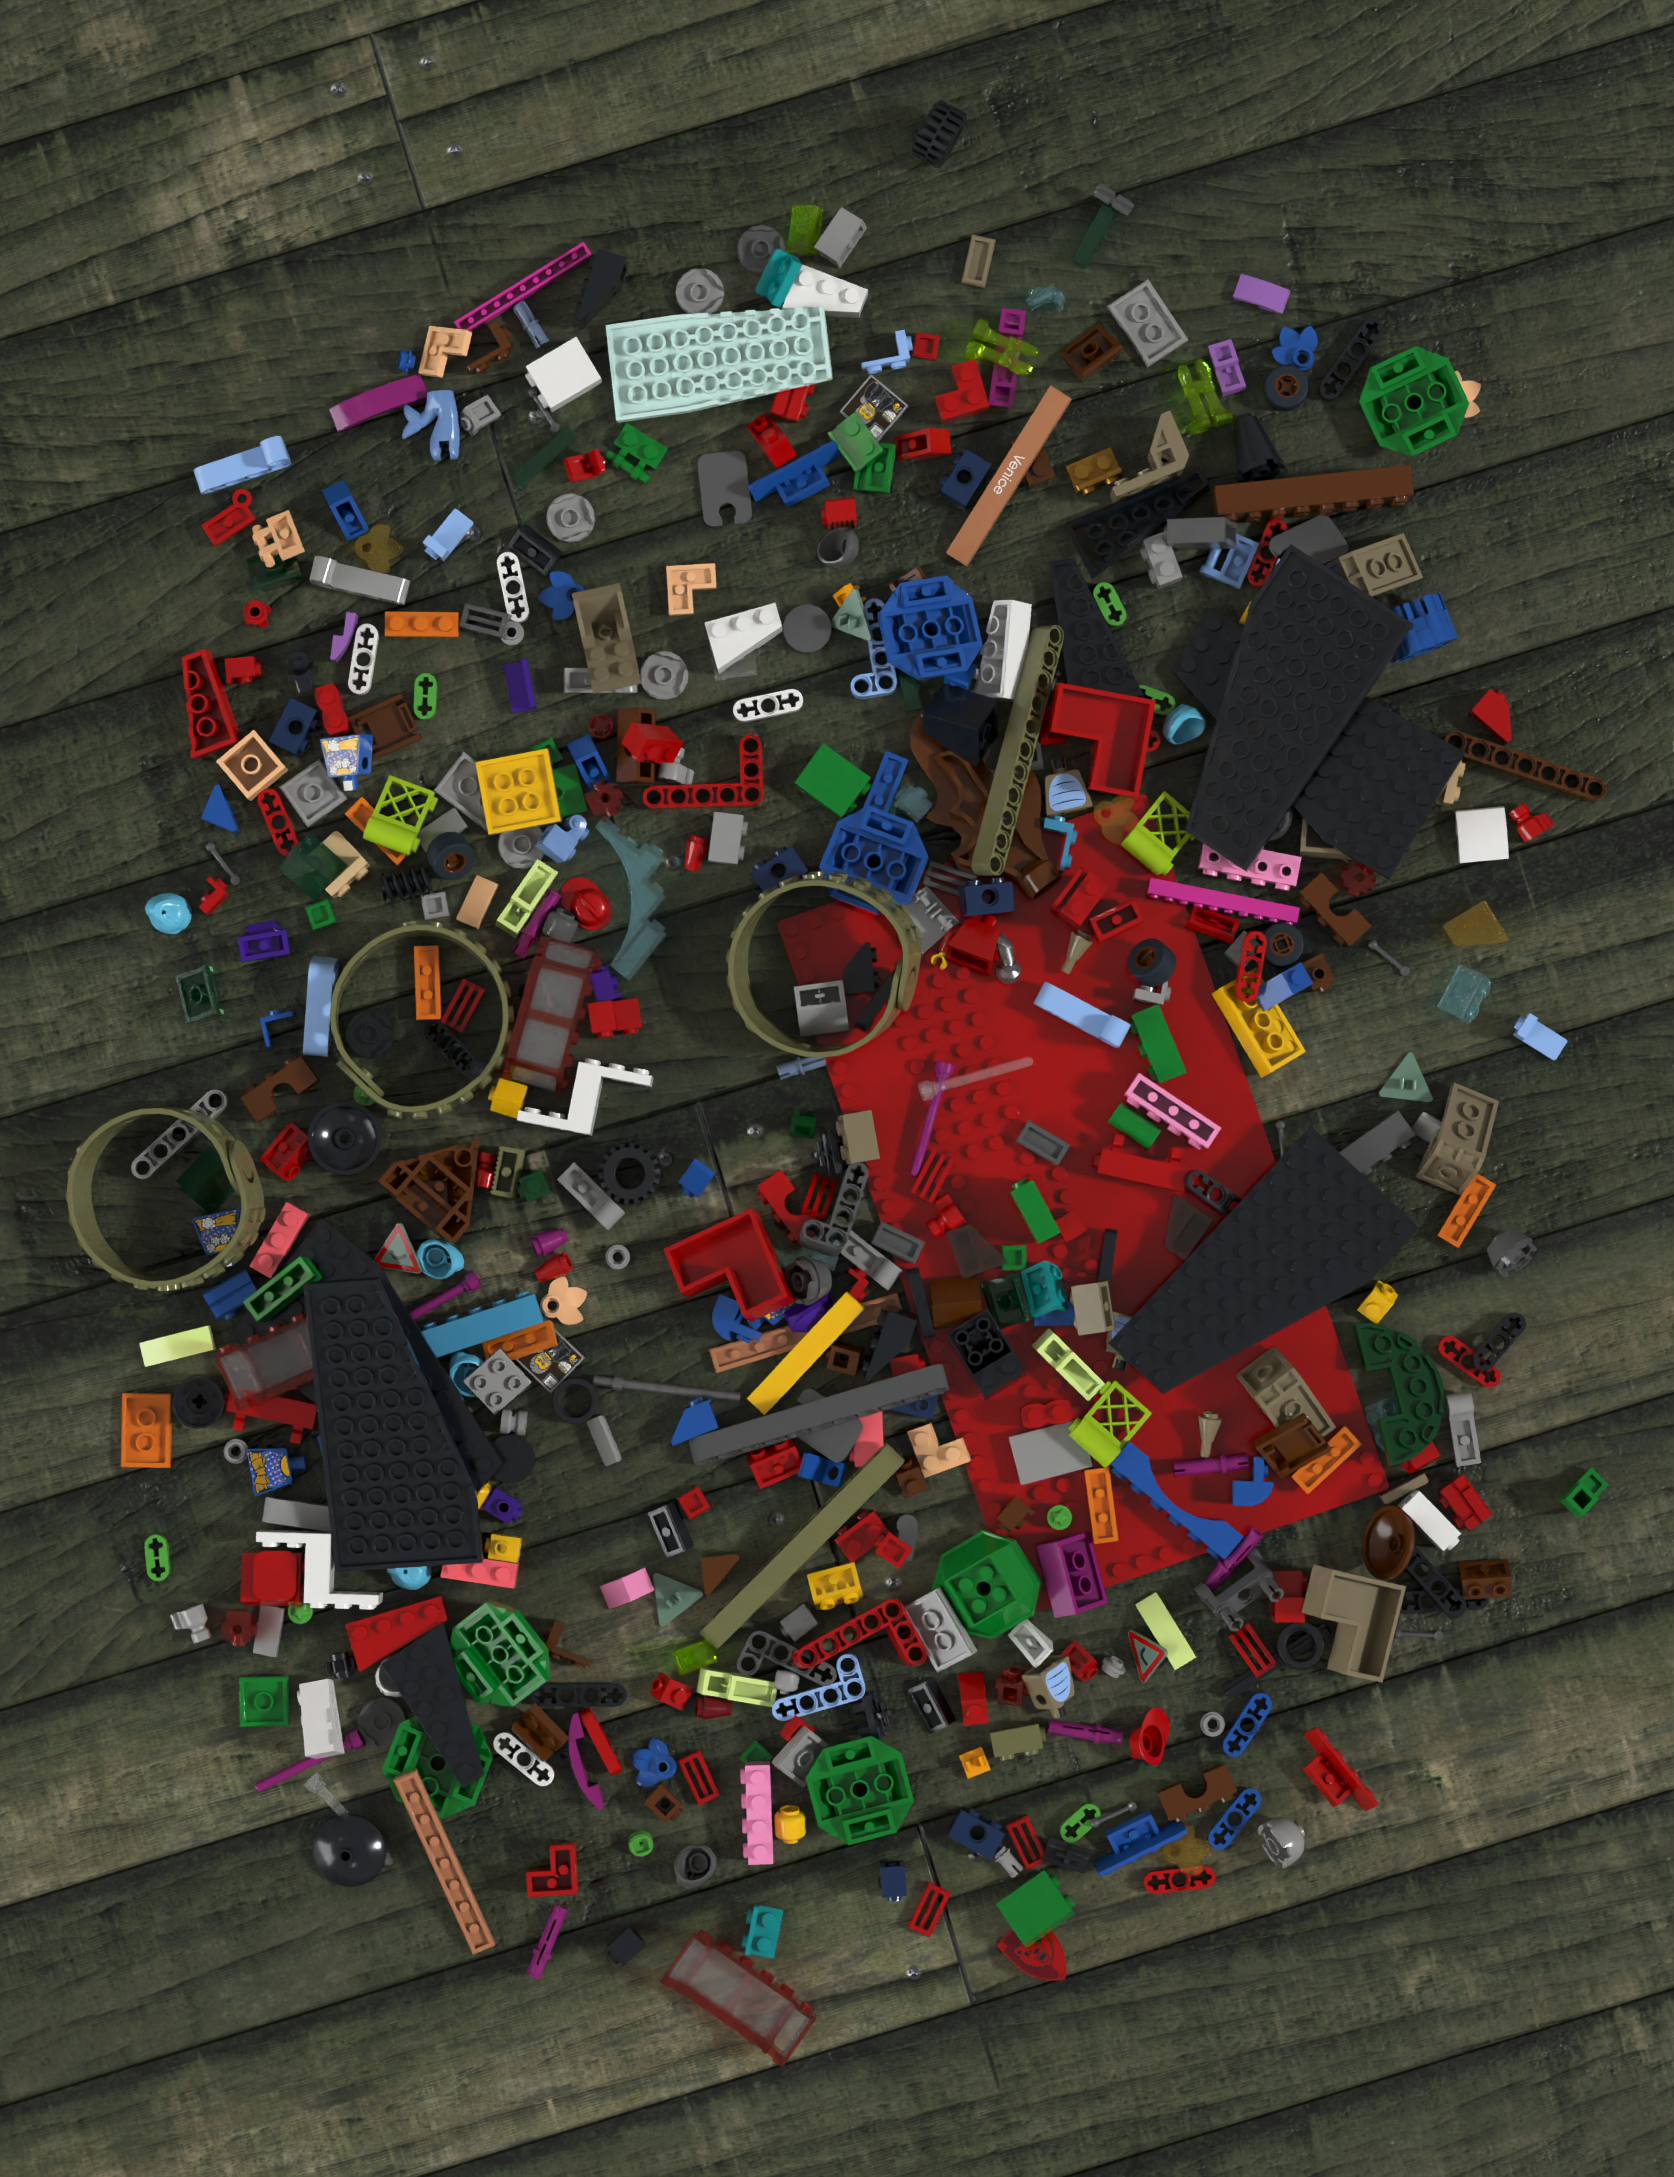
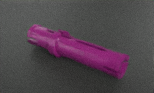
M549 888L547 889L525 928L522 927L520 930L521 935L511 949L513 954L522 959L525 958L531 945L539 939L538 934L549 912L553 911L562 897L561 895Z
M1247 1453L1233 1456L1220 1454V1457L1173 1462L1175 1477L1213 1472L1226 1474L1227 1471L1249 1469Z
M1251 1527L1225 1560L1220 1559L1217 1562L1216 1568L1204 1580L1206 1585L1216 1591L1228 1576L1233 1575L1237 1565L1263 1538L1262 1533L1255 1527Z
M1050 1719L1048 1735L1094 1741V1744L1103 1742L1121 1746L1123 1730L1101 1727V1724L1091 1726Z
M556 1904L553 1905V1910L538 1946L534 1947L532 1951L534 1955L526 1971L527 1975L539 1980L541 1979L547 1960L552 1957L551 1951L568 1909ZM555 1920H556V1923H555V1926H554V1928H553V1930H552V1933H551V1935H550V1938L548 1939L549 1934H550V1932H551V1929H552V1927H553V1924H554V1922H555Z

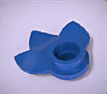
M1308 326L1299 334L1290 328L1283 327L1279 337L1281 346L1271 351L1274 359L1282 365H1293L1301 371L1308 370L1314 363L1313 351L1318 345L1315 330ZM1299 355L1305 356L1306 362L1300 363L1297 357Z
M560 571L550 572V580L553 586L542 591L538 595V599L545 606L553 608L552 617L554 620H564L569 618L575 609L573 600L570 598L571 594L585 591V589L581 585L575 584L572 577L567 573Z
M651 1738L648 1749H638L630 1754L632 1764L636 1769L640 1770L635 1779V1783L640 1786H655L661 1779H670L676 1773V1761L673 1757L669 1756L667 1745L659 1739ZM663 1762L667 1764V1770L665 1772H663L660 1768Z

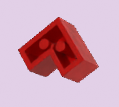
M976 359L952 366L951 372L957 390L935 397L942 425L987 412L990 407Z
M638 998L588 1003L591 1031L593 1035H598L599 1039L614 1037L613 1033L623 1031V1035L637 1034L638 1029L643 1028Z
M1271 1570L1276 1577L1275 1582L1284 1592L1282 1599L1277 1594H1274L1279 1601H1271V1620L1285 1623H1305V1617H1309L1308 1614L1302 1613L1305 1600L1303 1590H1307V1576H1303V1571Z
M576 1841L553 1842L550 1844L551 1868L528 1869L526 1872L527 1897L574 1895L579 1891Z

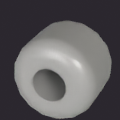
M778 1669L775 1675L774 1687L779 1689L781 1694L789 1695L790 1692L797 1691L800 1674L792 1670Z

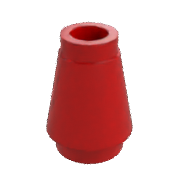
M691 834L690 839H687L685 864L683 868L698 872V868L710 848L708 845L709 839Z
M557 1252L539 1268L535 1269V1274L542 1283L568 1275L569 1271L573 1270V1266L565 1252L561 1254Z

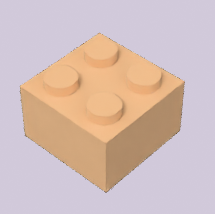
M255 730L251 731L216 761L250 801L255 799L262 790L267 789L288 771Z

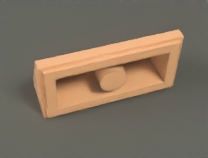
M476 875L456 920L479 929L499 885Z

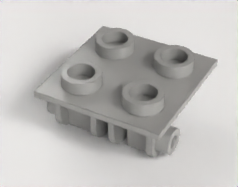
M927 886L914 895L911 903L905 905L911 913L910 917L915 926L917 925L920 929L922 955L959 922Z
M500 1348L463 1380L494 1415L532 1383L525 1373Z

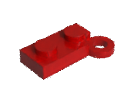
M236 490L232 496L234 504L201 525L215 547L256 521L248 508L252 503V496L247 490ZM240 495H245L247 497L245 503L238 502V497Z

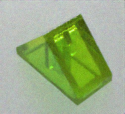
M706 1639L673 1649V1655L680 1675L717 1662L713 1646Z

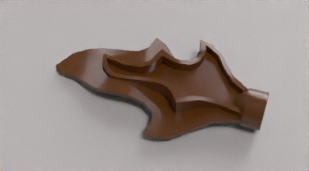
M922 708L910 728V748L938 795L936 806L925 819L934 825L951 827L961 837V844L955 851L949 853L948 861L958 870L975 874L971 866L994 775L988 769L983 759L978 766L972 765L924 733L923 721H921V713L924 709ZM1031 770L1029 771L1006 864L1000 875L1017 881L1030 900H1034L1052 888L1062 878V875L1048 859L1042 841L1040 825L1041 788L1037 777Z

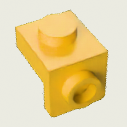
M1378 1281L1373 1290L1359 1305L1357 1311L1373 1323L1378 1324L1393 1306L1398 1294L1390 1285Z

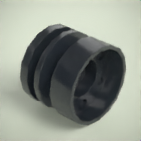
M205 1374L193 1375L185 1379L175 1390L172 1399L173 1412L177 1419L187 1427L194 1429L207 1428L214 1424L224 1412L226 1406L225 1390L214 1377ZM199 1394H202L203 1399L207 1400V1403H203L201 1407L198 1406V1402L194 1401V1398H197Z

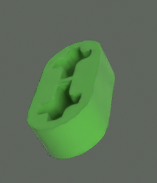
M1106 582L1099 583L1093 590V598L1107 624L1110 627H1119L1126 619V611L1113 586ZM1100 588L1110 591L1108 594L1110 603L1107 604L1103 597L1099 598L1097 596L1100 593ZM1110 606L1113 607L1115 612H1121L1122 615L1119 616V622L1109 619L1111 615Z
M428 673L420 674L416 678L414 686V713L419 719L424 721L432 719L437 710L438 685L434 676ZM425 678H428L429 682L433 683L432 687H428V695H424L423 687L419 686L420 683L424 682ZM427 699V704L432 710L428 711L427 715L424 716L422 711H418V708L423 707V701Z
M1139 685L1141 690L1145 691V696L1152 700L1162 702L1164 699H1168V704L1171 705V708L1161 711V706L1155 704L1154 714L1165 717L1175 709V700L1171 695L1145 685Z
M154 1534L146 1539L144 1546L147 1574L154 1581H162L170 1574L169 1547L167 1539L163 1535ZM154 1538H157V1541L163 1544V1547L158 1550L159 1556H156L154 1548H150ZM156 1559H159L161 1567H165V1572L161 1573V1577H158V1574L152 1571V1568H155L157 1565Z
M1089 1802L1081 1805L1061 1824L1060 1834L1065 1841L1070 1843L1076 1842L1092 1828L1090 1818L1086 1819L1083 1823L1080 1821L1085 1816L1084 1810L1086 1808L1088 1810L1095 1809V1818L1101 1817L1100 1810L1094 1803ZM1076 1823L1080 1824L1075 1830L1076 1836L1065 1835L1067 1832L1065 1827L1067 1825L1073 1827Z

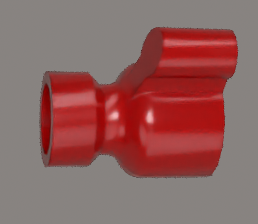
M1525 803L1508 814L1513 821H1517V832L1524 843H1527L1553 827L1554 824L1547 813L1531 816L1529 814L1530 810Z
M478 1152V1166L476 1167L474 1187L493 1190L492 1186L494 1184L492 1182L495 1180L493 1178L495 1171L492 1167L496 1164L497 1155Z
M947 1192L935 1200L939 1213L938 1218H932L925 1222L936 1239L942 1236L945 1230L953 1231L966 1223Z

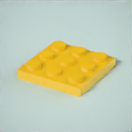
M549 749L475 762L488 835L562 822Z

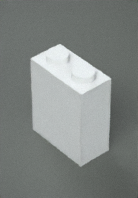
M577 337L526 366L528 371L525 375L532 388L537 386L541 393L537 396L544 409L549 407L551 412L602 383L601 377Z
M1411 1491L1397 1505V1507H1400L1409 1515L1412 1523L1438 1549L1442 1551L1445 1549L1451 1550L1460 1541L1457 1537L1461 1533L1420 1491Z

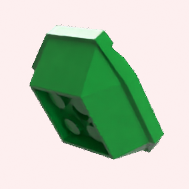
M1417 346L1371 367L1359 400L1379 446L1410 457H1414L1456 437L1469 407V401L1449 358ZM1418 397L1421 400V406L1415 410L1410 409L1407 406L1410 398Z
M983 1529L941 1554L932 1591L941 1587L969 1635L994 1639L1036 1613L1041 1580L1015 1539ZM980 1582H987L991 1587V1591L984 1592L980 1587Z
M490 1599L453 1627L450 1646L460 1682L477 1703H491L513 1707L551 1678L548 1648L518 1609Z
M416 1716L401 1722L382 1768L396 1800L403 1803L393 1778L417 1768L438 1817L444 1819L475 1806L493 1760L480 1725L471 1722L485 1775L463 1789L446 1762L445 1767L442 1769H437L433 1766V1757L441 1756Z
M872 1735L823 1748L806 1776L818 1827L847 1845L897 1833L914 1802L901 1751ZM858 1782H862L867 1786V1791L863 1795H857L853 1792V1786Z

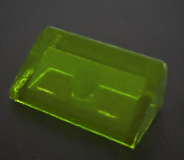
M793 205L787 253L817 256V250L814 246L819 240L822 208L816 205Z

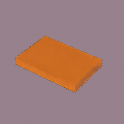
M122 1393L121 1467L171 1468L172 1394Z

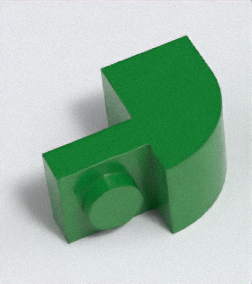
M1592 1467L1588 1468L1562 1494L1559 1501L1576 1518L1583 1517L1599 1500L1597 1497L1609 1484Z

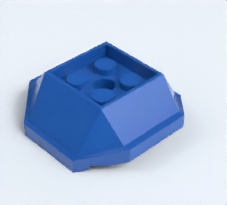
M948 576L900 583L877 615L888 663L918 680L965 673L983 646L973 599L963 589L955 585ZM924 627L931 628L933 636L927 635Z
M868 805L837 822L819 868L823 871V875L840 871L848 873V877L865 878L872 882L871 885L879 889L884 888L893 895L892 898L900 905H906L911 903L929 856L914 822ZM878 858L881 860L877 868L869 867V862L872 859ZM828 887L832 898L877 915L882 913L876 907L856 895Z

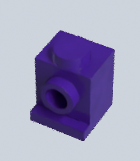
M608 966L594 969L595 974L590 975L597 1002L621 999V993L615 992V989L619 988L616 975H610Z
M498 1487L495 1488L483 1510L507 1524L511 1520L516 1522L523 1509L519 1508L522 1504L521 1501ZM501 1503L508 1504L509 1509L507 1512L500 1510Z

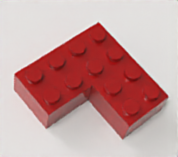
M1056 683L1047 732L1095 740L1086 789L1138 798L1156 700Z
M753 1208L663 1249L680 1292L688 1298L725 1281H729L743 1317L750 1322L795 1302L760 1214Z

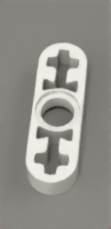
M505 552L497 559V568L507 613L512 615L511 621L522 623L528 619L530 611L520 563L515 554ZM505 558L515 561V564L511 565L513 574L518 572V576L503 578V575H508L506 567L501 566V564L505 563ZM510 581H516L520 584V590L517 594H509L506 591V586ZM523 596V600H518L520 608L525 609V612L521 613L522 617L517 618L516 614H511V611L515 610L514 601L509 603L508 599H518Z
M363 624L356 631L348 686L356 695L368 693L372 684L379 633L371 624ZM367 629H370L371 634L374 635L373 638L368 640V647L373 646L372 651L367 648L358 649L359 644L364 646L365 639L361 636V633H366ZM367 653L370 655V663L367 666L357 664V656L359 654ZM355 668L360 671L369 670L368 675L363 673L362 680L366 683V686H362L360 690H357L356 685L353 684L354 681L359 679V672L354 673Z
M788 689L741 699L735 703L733 713L740 722H750L788 714L800 710L803 705V696L796 689ZM790 694H793L794 698H799L795 707H791L787 703L782 704L784 710H779V701L776 697L781 696V701L788 700ZM765 699H771L775 702V709L772 712L767 713L762 710L761 703ZM758 701L757 709L760 715L755 716V710L749 711L747 717L737 713V710L741 709L742 704H745L746 708L754 707L752 702Z
M501 1732L495 1737L493 1745L496 1752L539 1786H547L553 1781L555 1776L553 1767L546 1761L542 1762L517 1737L510 1732ZM508 1737L510 1739V1746L515 1748L516 1744L521 1747L514 1753L513 1758L508 1755L512 1752L507 1747L501 1749L499 1747L501 1744L500 1738L506 1739ZM527 1752L530 1754L531 1762L529 1765L522 1766L518 1763L517 1756L519 1753ZM535 1760L540 1762L536 1766L543 1771L545 1768L549 1770L547 1775L550 1778L548 1780L545 1778L539 1780V1773L536 1770H533L532 1774L527 1771L534 1765Z

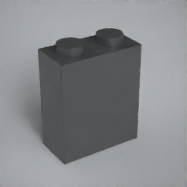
M1226 517L1167 519V526L1164 527V539L1167 541V544L1179 551L1237 549V524Z

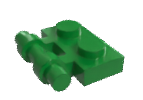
M626 423L614 442V445L621 449L620 452L616 454L609 450L605 459L612 462L613 467L621 468L631 474L630 477L637 481L639 479L646 484L651 475L644 472L646 466H649L656 470L667 453L668 448ZM628 454L639 460L637 466L625 460Z

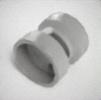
M503 1409L500 1433L508 1434L513 1431L517 1435L525 1436L528 1412L519 1411L513 1414L511 1410Z

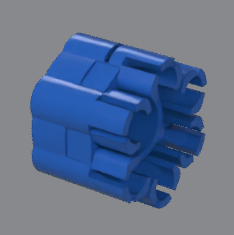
M1440 592L1422 596V601H1420V598L1411 601L1412 606L1407 602L1401 605L1402 609L1399 606L1391 609L1414 624L1390 660L1391 664L1407 661L1458 639Z

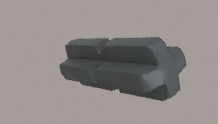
M1099 184L1094 191L1095 197L1108 205L1111 203L1113 208L1124 215L1130 214L1134 207L1131 201L1121 195H1115L1116 192L1103 184Z

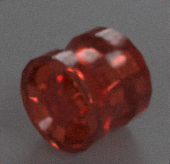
M600 713L593 716L589 721V730L596 739L605 740L612 735L614 725L609 716Z

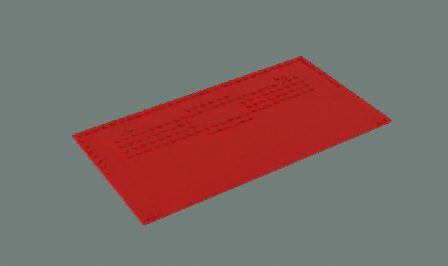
M1140 795L1138 798H1131L1065 821L1074 824L1073 830L1078 831L1075 845H1070L1068 854L1072 855L1070 868L1064 869V873L1061 874L1062 878L1047 892L1034 900H1030L1015 880L1001 875L978 876L972 874L977 876L976 880H980V884H989V879L1004 877V882H1012L1015 911L993 913L990 915L996 918L994 927L1001 930L1000 934H1004L1014 947L1016 952L1013 953L1014 959L1021 966L1020 978L1017 982L1004 984L997 979L996 968L1000 962L998 952L995 956L991 974L947 959L948 965L943 970L939 969L942 964V958H939L936 964L932 965L931 958L933 955L939 954V947L944 938L943 936L923 955L921 953L916 989L908 1010H901L889 1028L868 1043L846 1054L825 1057L826 1067L843 1115L868 1110L872 1111L880 1159L861 1163L865 1164L869 1171L866 1182L880 1222L887 1223L925 1242L915 1264L894 1254L892 1256L895 1265L903 1271L900 1279L911 1311L916 1315V1325L931 1366L942 1364L944 1367L949 1390L942 1393L941 1397L956 1440L963 1437L971 1461L965 1463L987 1529L993 1533L1015 1539L1041 1580L1036 1612L1051 1607L1036 1549L1037 1545L1089 1531L1104 1588L1207 1553L1206 1549L1208 1548V1545L1202 1540L1196 1543L1187 1535L1189 1530L1184 1525L1178 1528L1168 1519L1170 1514L1166 1510L1162 1509L1159 1512L1149 1503L1151 1498L1147 1494L1143 1493L1140 1496L1129 1487L1132 1484L1129 1479L1124 1477L1121 1480L1111 1472L1113 1468L1111 1464L1107 1467H1109L1119 1541L1094 1544L1084 1470L1104 1467L1091 1455L1093 1467L1024 1485L1020 1484L1008 1437L1056 1425L1047 1423L1039 1428L1024 1427L1022 1425L1020 1408L1029 1403L1045 1404L1054 1399H1065L1070 1401L1072 1420H1075L1077 1417L1081 1420L1101 1397L1097 1392L1087 1401L1031 1346L1048 1328L1104 1383L1109 1381L1112 1384L1116 1380L1152 1413L1129 1441L1149 1457L1151 1471L1164 1495L1174 1505L1187 1513L1206 1519L1224 1520L1244 1536L1251 1527H1255L1261 1533H1265L1389 1488L1387 1477L1326 1306L1162 1394L1129 1362L1126 1372L1112 1368L1116 1353L1106 1351L1107 1332L1078 1335V1330H1076L1074 1325L1034 1326V1317L1031 1316L1020 1272L1022 1270H1002L1001 1246L1026 1245L1027 1268L1045 1260L1057 1265L1062 1273V1287L1067 1293L1068 1301H1071V1286L1097 1282L1105 1228L1116 1229L1117 1240L1109 1290L1112 1311L1133 1317L1218 1226L1225 1216L1191 1193L1186 1187L1184 1192H1178L1097 1174V1168L1093 1167L1095 1153H1100L1101 1149L1111 1150L1115 1134L1125 1136L1121 1153L1169 1163L1172 1147L1181 1148L1183 1151L1179 1166L1187 1167L1189 1171L1201 1170L1241 1199L1276 1163L1225 1016L1211 994L1215 992V988L1195 931L1186 928L1189 918L1186 905L1179 904V901L1173 900V902L1164 901L1162 897L1153 899L1146 894L1149 878L1177 883L1173 868L1165 876L1160 874L1157 877L1120 845L1151 807L1146 795ZM1147 820L1143 824L1150 832H1158L1156 820ZM1041 830V837L1048 859L1059 871L1066 835ZM947 862V863L942 864V865H945V866H948V867L957 869V868H956L955 866H953L950 862ZM1083 867L1087 873L1090 871L1107 883L1109 888L1079 927L1080 930L1091 935L1090 940L1093 943L1079 960L1075 962L1070 974H1066L1061 971V968L1067 958L1071 931L1077 932V929L1059 917V912L1054 911L1051 907L1079 868ZM936 868L932 870V872L962 882L971 881ZM928 869L924 870L914 895L925 887L923 882ZM933 877L929 879L931 882L959 891L958 887L960 886ZM928 887L959 921L955 926L964 924L968 918L981 921L983 915L961 916L960 898L958 896ZM985 890L982 893V900L988 903L991 899V894L988 890ZM1134 898L1144 921L1098 943L1088 920ZM840 900L780 920L777 926L798 986L843 980L845 994L843 969L866 942H870L871 948L876 947L877 962H872L873 972H878L879 987H875V993L845 995L849 1031L816 1035L818 1044L828 1045L851 1043L866 1037L883 1017L889 999L865 1032L861 1031L854 1024L897 967L898 961L903 954L902 945L894 926L883 913L877 915ZM1154 938L1163 942L1173 951L1176 956V967L1171 977L1167 980V987H1171V993L1168 1002L1164 1001L1163 1005L1159 1007L1187 1073L1161 1084H1157L1156 1080L1152 1082L1221 1127L1208 1149L1203 1147L1200 1150L1196 1149L1188 1143L1190 1138L1182 1133L1180 1136L1175 1135L1167 1129L1169 1124L1163 1120H1160L1159 1123L1146 1115L1148 1110L1141 1106L1139 1109H1136L1126 1102L1128 1097L1124 1093L1138 1073L1151 1081L1147 1071V1067H1150L1147 1057L1142 1059L1137 1045L1141 1044L1138 1035L1133 1036L1129 1028L1120 1047L1115 1048L1043 1010L1033 1003L1044 982H1048L1106 1014L1116 1016L1128 1023L1131 1021V1015L1155 1006L1132 999L1134 990L1136 988L1141 989V985H1146L1136 979L1128 969V959L1131 951L1141 941ZM1161 985L1153 987L1156 989L1155 993H1159ZM937 1060L955 1065L953 1075L950 1074L949 1079H946L921 1170L933 1149L955 1161L934 1201L930 1203L910 1192L918 1176H912L910 1170L937 1078L935 1075L936 1070H934ZM1120 1102L1162 1129L1149 1149H1146L1107 1122ZM1027 1120L1070 1144L1058 1166L1016 1142ZM934 1156L917 1189L918 1191L922 1192L939 1157ZM943 1160L926 1193L927 1196H931L948 1163L947 1161ZM1199 1176L1192 1177L1191 1180L1194 1181L1192 1186L1198 1185L1203 1188L1207 1186L1198 1181ZM1025 1178L1027 1182L1033 1180L1054 1221L1075 1209L1087 1231L1067 1243L1059 1233L1040 1244H1036L1009 1193L1014 1190L1012 1185ZM1213 1188L1209 1193L1210 1199L1213 1202L1220 1199V1190ZM947 1192L966 1223L953 1231L945 1230L944 1234L936 1239L925 1222L932 1218H938L939 1213L935 1200ZM1234 1201L1229 1205V1213L1238 1204ZM919 1268L932 1324L929 1280L978 1275L982 1311L988 1308L1028 1375L985 1400L946 1336V1333L956 1327L934 1329L935 1337L923 1339L906 1270ZM1272 1346H1275L1299 1373L1336 1426L1334 1430L1324 1436L1325 1441L1327 1442L1343 1426H1346L1362 1445L1308 1495L1290 1477L1294 1472L1280 1479L1268 1464V1477H1264V1481L1273 1482V1488L1268 1498L1255 1506L1231 1505L1232 1480L1252 1481V1456H1262L1256 1449L1254 1440L1275 1429L1271 1420L1252 1399L1235 1374ZM1114 1389L1110 1394V1405H1123L1122 1395ZM1104 1401L1100 1406L1106 1405V1402ZM1123 1408L1111 1409L1112 1422H1124ZM1128 1408L1129 1422L1138 1421L1143 1416L1138 1409ZM1106 1409L1096 1410L1092 1417L1099 1423H1107ZM1204 1411H1213L1218 1413V1417L1222 1418V1422L1211 1444L1210 1457L1208 1458L1220 1457V1454L1233 1456L1247 1453L1249 1469L1227 1471L1226 1474L1213 1472L1175 1477L1173 1462L1206 1459V1457L1200 1456L1202 1441L1198 1415L1203 1414ZM1129 1425V1429L1131 1430L1134 1425ZM1112 1426L1113 1436L1121 1442L1125 1437V1426ZM1274 1445L1275 1452L1271 1455L1278 1461L1283 1458V1455ZM1016 1495L1035 1513L1032 1516L1027 1513L1025 1516L1028 1519L1019 1530L1014 1528L1007 1534L997 1525L1000 1521L996 1517ZM1055 1505L1067 1507L1072 1515L1070 1525L1063 1530L1052 1528L1047 1521V1513Z

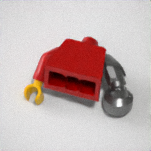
M984 914L981 921L968 918L964 924H959L948 930L940 944L939 954H935L931 958L932 965H935L936 961L942 958V964L939 968L941 970L947 967V959L991 974L995 956L998 952L1000 962L996 968V976L1000 982L1013 984L1019 980L1021 966L1014 959L1013 953L1016 952L1011 941L1004 934H1000L1001 930L994 927L996 918L990 914Z

